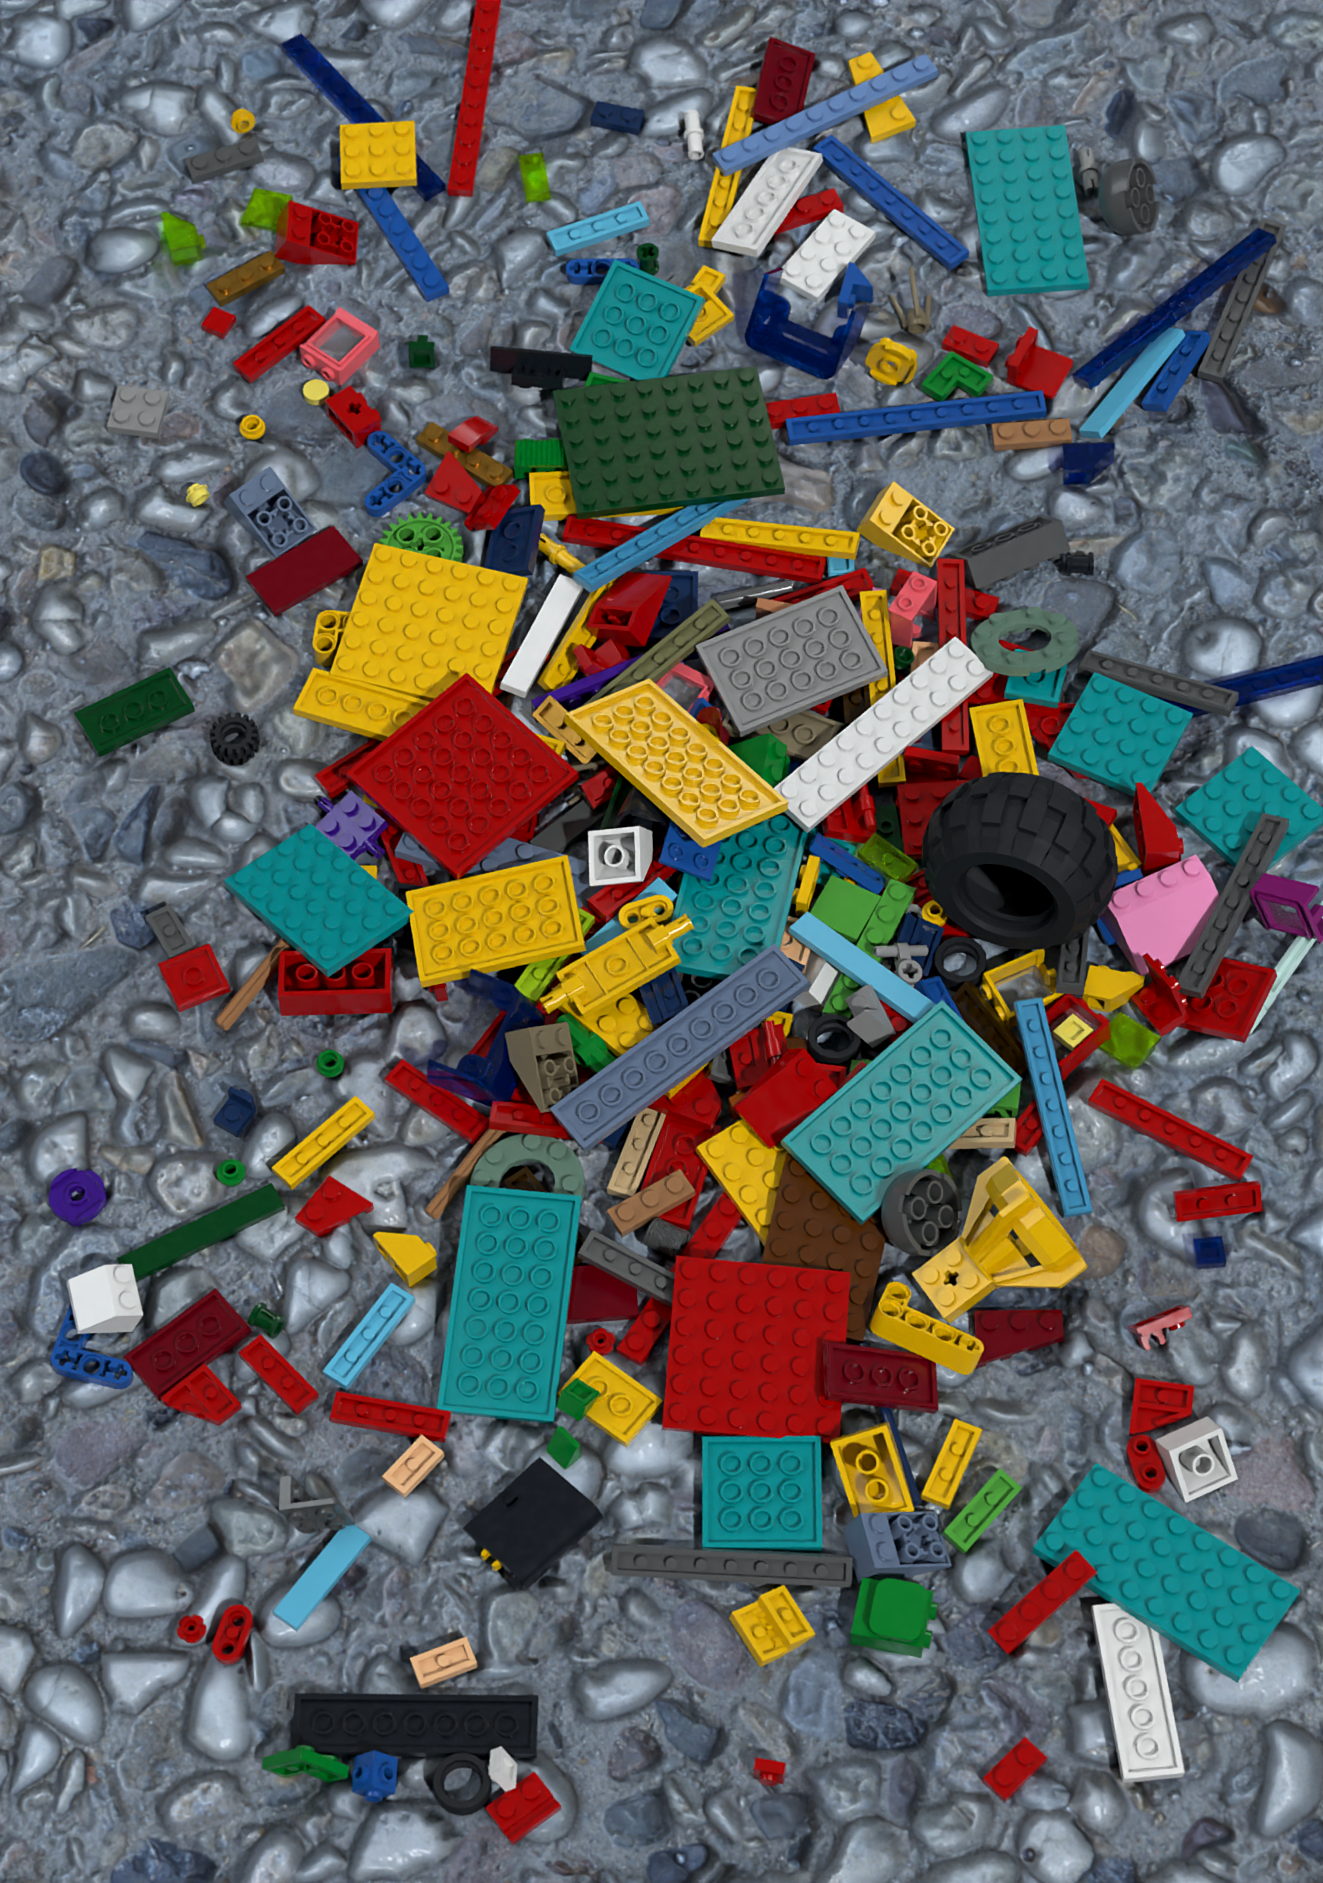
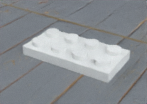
M834 209L778 271L776 281L818 304L847 271L849 262L854 263L872 243L876 232Z

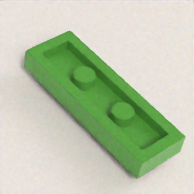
M999 1468L941 1535L964 1554L1022 1487Z

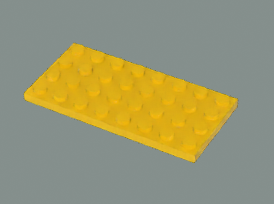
M650 678L565 713L564 722L702 848L780 814L788 808L789 802Z

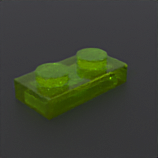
M876 833L858 851L860 859L889 880L893 879L905 884L918 869V863Z

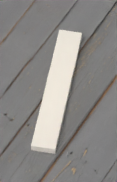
M559 575L506 672L500 689L523 698L526 697L583 591V587L574 579Z

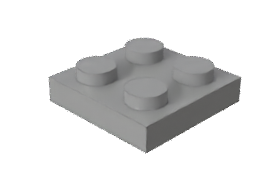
M118 385L107 423L108 433L158 439L170 398L169 392Z

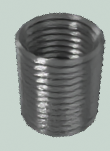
M656 1217L647 1229L644 1245L672 1259H676V1256H680L687 1246L690 1232Z

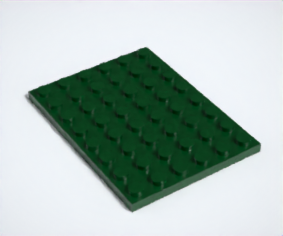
M757 366L553 391V401L577 520L785 494V485Z

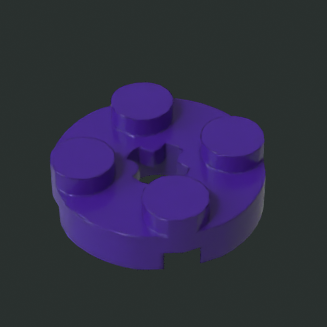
M76 1168L68 1169L56 1176L51 1183V1190L48 1196L51 1210L57 1218L68 1222L71 1226H80L82 1223L93 1220L106 1207L107 1198L104 1183L91 1170L77 1171ZM76 1191L78 1194L82 1192L85 1194L81 1200L73 1201L72 1193Z

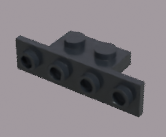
M500 346L490 347V371L512 373L511 385H517L521 388L539 387L548 391L562 390L566 378L587 380L589 373L592 372L593 355Z

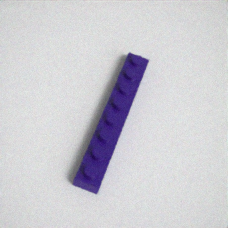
M728 624L723 626L709 639L729 632ZM696 650L682 660L681 663L699 658ZM644 654L532 699V714L549 695L555 698L566 710L578 708Z

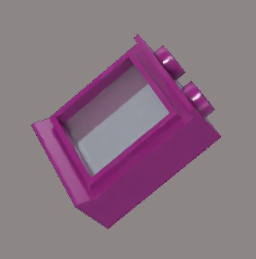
M1263 873L1249 893L1268 931L1274 929L1309 939L1313 938L1319 944L1322 943L1323 906L1315 904L1311 910L1308 908L1309 903L1319 891L1318 886Z

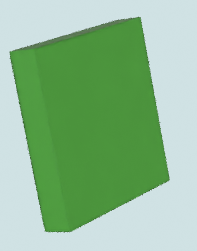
M831 875L810 914L848 941L857 944L881 896Z

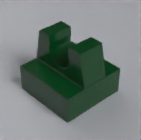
M418 335L417 342L409 341L410 368H435V342H428V335Z

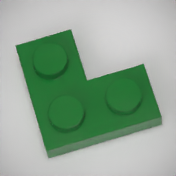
M951 351L923 381L921 391L941 402L958 386L977 398L993 382V375Z
M305 1745L296 1746V1749L289 1751H277L274 1755L263 1757L262 1763L263 1770L283 1778L305 1773L327 1783L347 1778L349 1766L338 1762V1758L331 1755H320L314 1752V1748Z

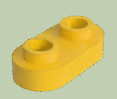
M654 895L628 903L619 912L620 926L623 930L628 931L652 916L658 925L665 924L673 917V903L664 895ZM662 908L665 912L662 915H657L655 910ZM633 916L638 918V921L635 923L628 921Z

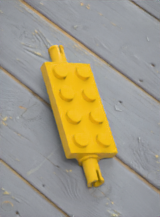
M686 913L665 926L663 924L658 925L653 916L557 971L556 976L561 983V987L539 998L542 1006L546 1009L547 1014H550L553 1010L570 1001V1003L575 1004L582 1017L586 1019L680 964V957L672 946L674 944L673 940L693 930L694 926Z

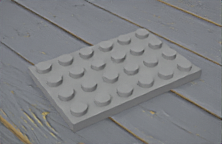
M843 585L695 645L696 652L740 737L888 676V669Z

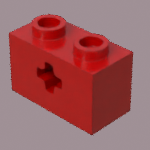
M351 386L325 400L327 417L356 449L367 443L368 436L371 433L381 431L382 418L375 408L371 409L367 405L361 392L357 393Z

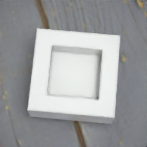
M501 1746L491 1750L490 1764L488 1765L490 1778L497 1782L505 1792L516 1788L518 1764Z

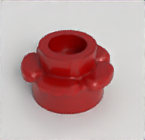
M597 1328L587 1336L586 1343L589 1345L591 1352L595 1351L599 1355L605 1356L613 1350L615 1337L613 1333L607 1332L606 1329ZM602 1339L603 1343H598V1340Z
M195 1614L182 1617L178 1623L177 1635L187 1643L199 1642L207 1631L203 1618ZM193 1626L194 1630L190 1631L189 1627Z

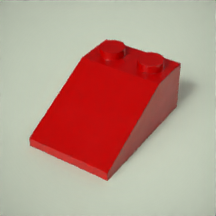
M1142 782L1136 783L1132 814L1139 861L1142 863L1141 873L1143 878L1180 862L1181 854H1184L1183 839L1178 838L1176 826Z
M805 1048L788 1049L733 1106V1109L767 1149H771L839 1089Z

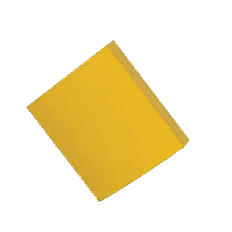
M785 1585L760 1595L756 1602L732 1612L729 1617L759 1667L784 1656L815 1636V1632Z

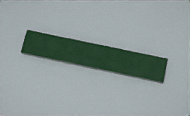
M270 1183L118 1257L117 1262L118 1264H132L135 1280L138 1282L284 1211L285 1206L273 1184Z

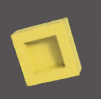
M1074 1014L1053 1031L1054 1038L1070 1051H1074L1093 1033V1029Z

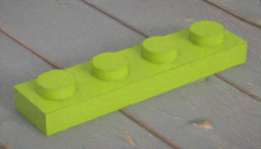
M578 907L583 936H585L595 922V916ZM572 954L530 963L513 986L512 993L537 1006L540 1002L539 998L544 996L557 977L556 972L564 967Z

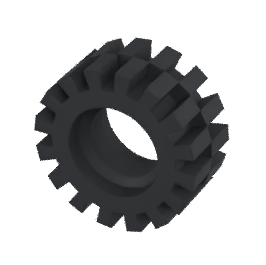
M236 712L235 717H231V713L226 714L227 719L220 716L218 718L219 724L214 721L212 724L213 729H210L209 732L212 751L214 755H217V759L222 761L224 758L225 764H230V761L233 760L234 765H239L238 760L242 759L244 764L248 762L247 756L251 759L254 758V751L258 753L260 745L259 733L254 720L251 719L249 721V716L245 714L241 718L240 713ZM233 733H240L245 736V739L238 744H227L224 741L228 735Z

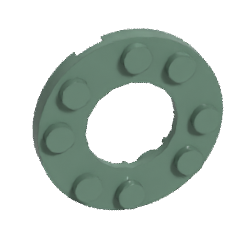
M1030 607L1028 609L991 614L988 619L979 624L974 630L971 637V647L973 653L977 655L984 667L992 672L1008 676H1030V673H1037L1042 670L1045 673L1055 671L1072 661L1079 650V633L1076 626L1069 619L1065 618L1064 614L1045 611L1040 607ZM1027 628H1030V632L1041 630L1046 632V636L1051 637V641L1047 646L1033 652L1020 653L1003 648L999 643L1002 636H1008V632L1021 633Z
M531 1134L511 1136L489 1148L477 1162L470 1185L499 1188L501 1179L509 1168L531 1161L533 1163H541L551 1170L555 1178L553 1193L582 1196V1201L585 1193L584 1173L575 1153L565 1143L556 1138Z

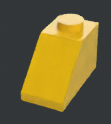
M376 1232L373 1234L375 1248L409 1288L437 1269L436 1250L429 1242L424 1243L419 1236Z

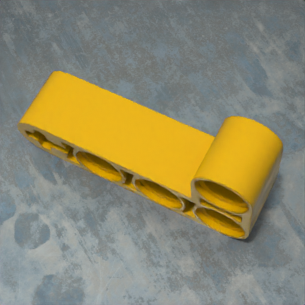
M325 610L317 616L313 636V651L315 661L320 666L328 667L333 665L351 612Z
M890 1282L886 1286L869 1326L871 1331L887 1341L963 1375L973 1373L984 1351L983 1343L972 1335L908 1307L907 1304L911 1297L910 1289L903 1283Z

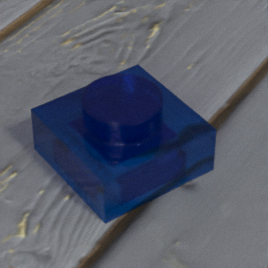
M1222 1236L1193 1239L1192 1246L1197 1270L1226 1266Z

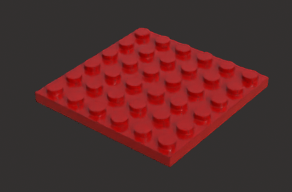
M465 673L346 772L347 779L457 880L579 778L578 772L468 673Z
M676 1256L662 1430L722 1436L769 1438L821 1436V1445L831 1446V1440L840 1437L842 1402L825 1400L823 1345L826 1342L846 1344L851 1272Z

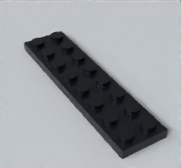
M295 1693L291 1750L296 1749V1746L305 1745L314 1748L315 1753L331 1756H358L375 1750L393 1757H449L452 1754L468 1753L476 1755L478 1758H490L491 1750L501 1746L511 1758H537L538 1695Z

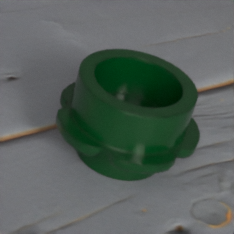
M898 646L893 650L894 668L900 671L911 669L914 654L908 647Z

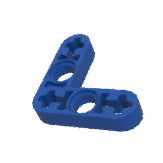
M630 258L573 259L566 265V278L575 285H602L606 275H599L596 271L600 268L609 270L614 259L639 269V264ZM575 270H580L579 274H575Z
M374 431L367 439L370 454L393 472L391 476L365 497L364 502L367 514L376 518L387 514L423 485L427 478L425 465L384 431ZM394 455H401L404 457V459L398 463H394L390 460V458ZM393 485H400L403 488L398 493L389 491V488Z
M70 1303L50 1360L54 1371L61 1376L122 1390L130 1386L134 1375L128 1362L84 1350L90 1333L82 1334L80 1339L76 1341H69L66 1338L70 1330L76 1329ZM65 1356H69L70 1362H65L64 1366H61L59 1360H64ZM89 1362L100 1364V1369L94 1374H88L84 1371V1367ZM107 1365H108V1368H109V1371H110V1372H107V1371H106V1366H107ZM120 1370H124L126 1376H120L119 1380H117L113 1373L118 1374Z

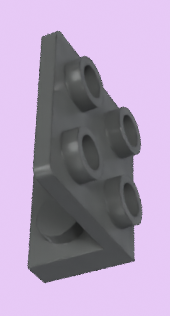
M291 1475L280 1477L279 1511L299 1532L311 1534L317 1532L318 1529L342 1530L345 1526L355 1525V1518L337 1498L313 1500L312 1496Z

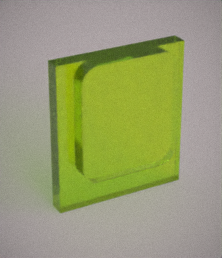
M254 188L241 220V225L277 232L278 216L288 201L293 200V195Z
M1120 1012L1110 1023L1111 1038L1107 1039L1098 1049L1134 1070L1140 1067L1154 1052L1155 1046L1160 1042L1161 1037Z

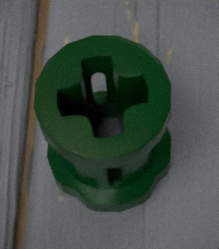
M652 243L641 244L636 250L639 270L655 275L659 271L657 260L659 249Z
M261 1302L252 1310L248 1318V1324L258 1326L267 1332L268 1337L274 1339L283 1330L287 1318L282 1314L278 1316L267 1309L265 1303Z

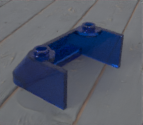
M779 267L764 273L745 331L746 344L755 351L820 379H830L836 376L859 341L870 305L864 304L852 309L847 324L838 326L832 338L788 320L791 312L790 302L786 297L776 293L784 269Z
M471 969L469 973V993L492 1001V1004L497 1009L507 1013L486 1058L476 1054H468L461 1058L456 1069L429 1059L427 1063V1083L492 1107V1102H511L521 1080L510 1062L505 1033L544 1026L545 1018L543 1013L514 985Z

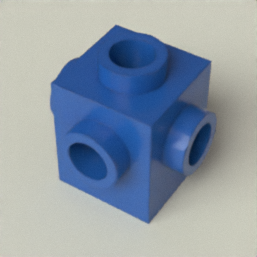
M375 1750L355 1756L352 1772V1793L364 1796V1800L369 1802L382 1801L383 1797L395 1794L398 1758Z

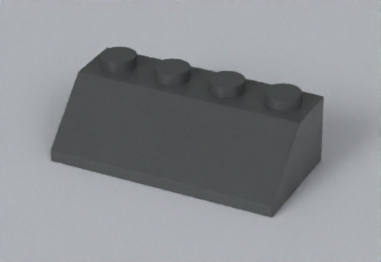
M1040 514L950 552L948 555L950 559H964V580L966 585L982 591L993 586L992 583L1000 579L1001 581H1006L1016 577V573L1021 570L1029 571L1036 569L1042 561L1047 559L1048 561L1057 560L1063 556L1062 553L1070 550L1061 520Z

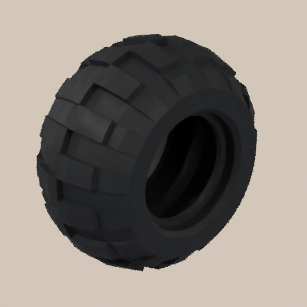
M995 772L989 773L985 777L973 778L959 785L933 811L923 836L921 867L924 868V881L934 901L943 908V912L952 921L970 934L984 941L1008 948L1047 949L1053 945L1068 943L1084 935L1088 928L1096 923L1108 907L1118 879L1115 841L1106 822L1096 814L1097 810L1093 805L1070 788L1054 780L1034 774Z

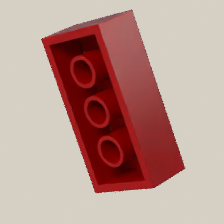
M391 948L369 949L329 977L324 975L298 951H280L278 1001L281 1016L393 1013L394 967Z

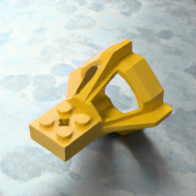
M1002 1157L977 1177L962 1235L918 1268L912 1275L943 1318L951 1323L996 1288H1062L1086 1270L1087 1264L1072 1238L1022 1174L1013 1166L1007 1157ZM993 1204H995V1206L999 1210L995 1218L990 1212V1209L993 1206ZM1012 1230H1014L1017 1236L1019 1237L1017 1240H1015L1013 1236L1010 1234ZM1033 1254L1041 1265L1031 1268L1024 1258ZM958 1276L955 1286L949 1283L951 1277Z

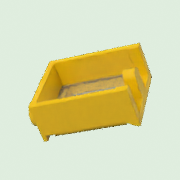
M1037 949L983 973L982 985L980 986L981 993L987 1001L990 1000L994 1007L993 1009L1010 1030L1018 1025L1013 1007L1014 1002L1042 997L1046 1012L1065 995L1063 993H1055L1057 972L1054 968L1048 970L1044 964V949Z

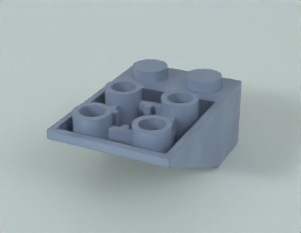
M270 466L231 493L223 502L237 522L275 559L317 530Z
M936 1511L860 1513L844 1528L850 1555H853L852 1562L858 1584H861L862 1577L879 1581L886 1578L898 1580L952 1566L944 1537L941 1535L942 1530Z

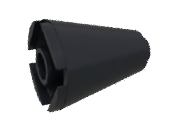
M632 785L614 820V829L641 826L651 830L652 841H659L658 845L664 842L668 830V816Z

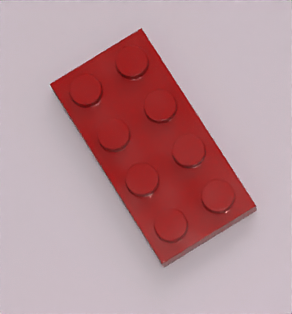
M665 1116L641 1191L680 1169L694 1188L695 1196L659 1216L662 1220L689 1231L709 1171L697 1154L696 1147L720 1133V1126L714 1125L712 1130L709 1131L674 1117Z

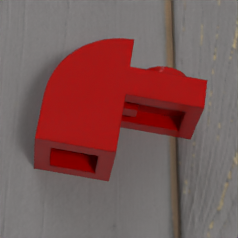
M609 639L596 651L582 644L573 650L578 659L576 664L586 677L632 659L626 647L613 639Z

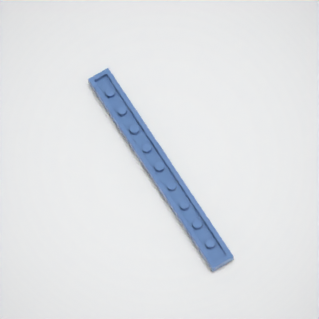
M923 54L713 153L712 161L724 177L938 77V69L928 56Z

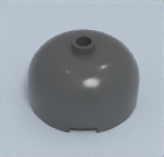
M1131 158L1117 161L1105 171L1100 181L1098 201L1101 214L1107 225L1121 235H1143L1147 232H1152L1157 223L1159 201L1154 200L1155 193L1153 189V184H1157L1151 166L1145 159Z
M914 1169L902 1173L888 1186L881 1204V1220L887 1237L895 1247L909 1255H937L955 1241L960 1232L956 1230L958 1211H962L960 1194L955 1183L946 1173H940L933 1169ZM938 1230L941 1231V1233H940V1235H939V1242H938V1244H936L935 1246H932V1247H927V1246H924V1245H923V1244H933V1243L936 1241V1239H937Z

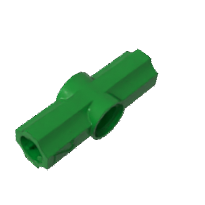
M570 1013L563 1014L556 1020L555 1024L568 1022L574 1058L584 1069L589 1068L596 1075L616 1060L608 1051L601 1037L595 1032L589 1033Z

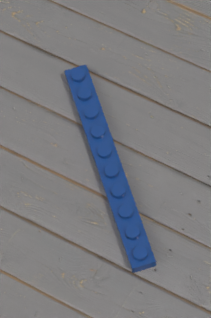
M1043 390L788 418L786 419V430L789 446L1043 418L1046 417L1047 410Z

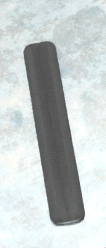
M791 580L719 594L716 596V602L724 610L757 603L758 598L772 600L794 592V587Z

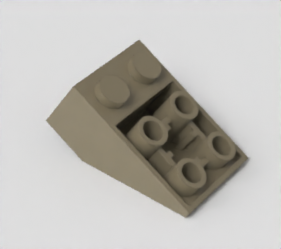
M568 1022L530 1027L505 1033L510 1062L541 1113L550 1112L549 1108L580 1086Z

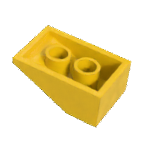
M889 1421L831 1440L830 1445L854 1518L860 1513L912 1512L915 1510Z

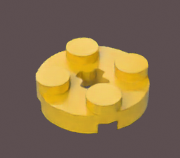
M881 338L879 343L870 347L865 364L871 369L870 374L872 377L884 384L896 385L897 382L903 381L904 384H907L914 378L918 367L916 359L918 355L913 349H908L902 344L893 342L890 338Z

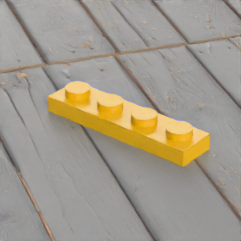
M355 1095L272 1167V1172L293 1190L376 1118L375 1113Z

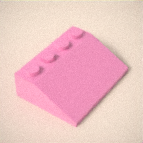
M1193 855L1114 891L1110 903L1100 916V919L1136 973L1141 976H1147L1150 973L1142 957L1146 953L1153 960L1158 958L1164 967L1191 955L1220 896L1211 875L1198 856Z

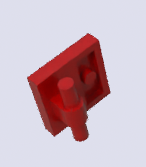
M867 783L857 791L858 794L854 793L821 821L824 837L873 845L877 840L875 831L877 824L874 816L876 808L873 797L869 795Z
M766 1021L763 1023V1027L752 1029L729 1046L738 1091L750 1089L788 1050L782 1024L775 1025L774 1021Z

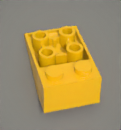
M893 481L879 492L856 531L874 545L930 569L955 528Z

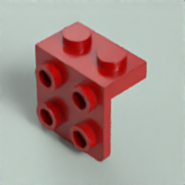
M1029 326L1026 333L1018 337L1014 354L1010 353L1006 359V383L1030 392L1043 390L1045 398L1054 399L1073 367V360L1037 346L1038 329Z

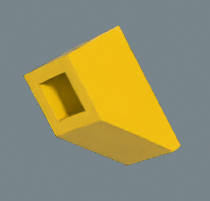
M1090 965L1082 999L1088 1004L1090 1009L1109 1013L1131 1001L1130 997L1143 989L1145 976L1138 975L1132 971L1112 970L1103 965Z

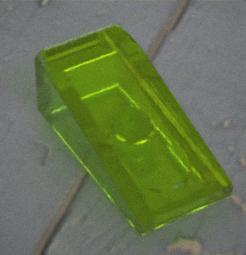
M543 152L518 156L526 203L551 200Z

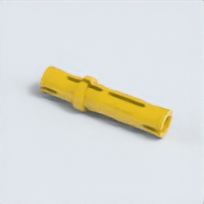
M541 533L540 538L542 540H539L538 550L548 556L551 563L560 565L572 575L577 570L586 566L567 552L564 545H558L544 533Z

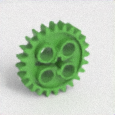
M419 512L415 519H413L411 514H408L407 521L399 517L398 525L390 523V531L384 530L383 539H379V544L463 562L462 537L458 536V529H451L450 521L442 524V516L432 520V513H429L427 518H423L421 512Z

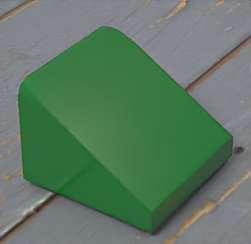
M576 1378L561 1391L557 1408L580 1421L585 1417L601 1393Z
M559 1426L547 1446V1453L566 1470L581 1458L580 1443L563 1426Z

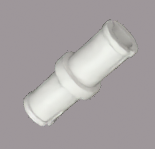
M688 110L684 113L686 128L684 139L687 141L688 157L691 160H699L704 157L702 145L704 132L700 128V114L697 110Z

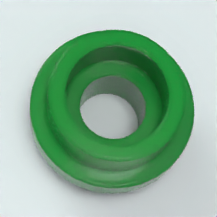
M334 1050L322 1052L316 1060L317 1071L324 1077L339 1075L344 1069L342 1055ZM328 1063L335 1064L333 1067H326Z
M236 1159L225 1160L217 1168L218 1180L225 1186H238L245 1178V1167ZM230 1169L236 1170L233 1174L226 1173Z

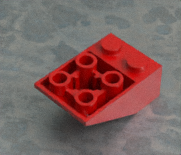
M289 200L278 216L275 257L295 264L355 265L359 223Z
M626 572L595 604L586 628L601 643H606L609 639H613L622 645L645 647L672 577L668 575Z

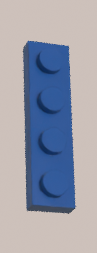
M1186 330V336L1175 348L1141 402L1145 411L1167 412L1211 341L1208 331Z

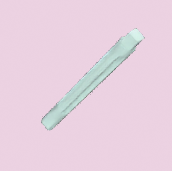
M1297 936L1274 969L1276 970L1277 978L1249 1035L1252 1034L1271 1007L1276 996L1316 939Z

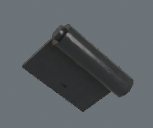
M538 1457L463 1527V1531L504 1566L507 1573L505 1579L514 1590L518 1591L521 1589L527 1591L603 1519V1516L594 1503L541 1457Z

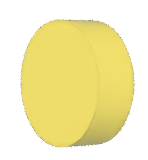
M319 379L308 381L303 387L305 401L311 405L324 404L325 400L329 398L327 383Z

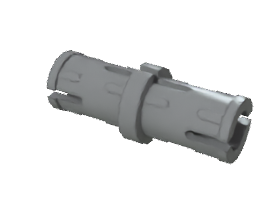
M1082 148L1078 151L1080 162L1079 176L1083 180L1084 194L1090 197L1089 190L1091 189L1092 197H1095L1099 191V168L1095 165L1093 149L1088 148L1089 155H1087L1086 148Z

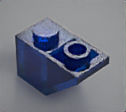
M1115 443L1062 444L1061 469L1063 485H1089L1113 463Z

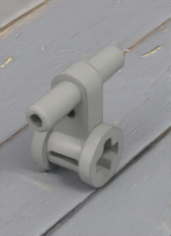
M906 942L894 943L893 946H875L873 954L875 957H893L896 968L893 973L914 987L922 977V968L916 961L911 960V956H927L928 947L927 945H908Z

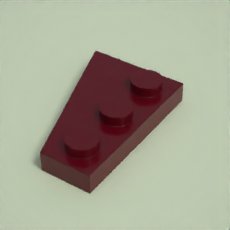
M1062 1309L974 1311L975 1337L984 1346V1351L976 1369L998 1359H1001V1361L1006 1360L1014 1354L1026 1350L1033 1351L1063 1341Z

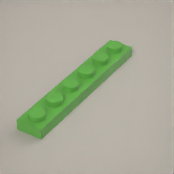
M890 879L856 947L878 963H881L883 957H875L873 949L875 946H890L916 895V888ZM842 972L822 1011V1016L840 1014L852 1019L853 1014L845 999L861 989L862 986Z

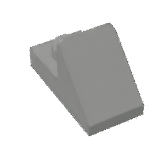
M865 985L845 999L854 1016L853 1019L846 1023L847 1026L872 1048H877L896 1034L872 985Z

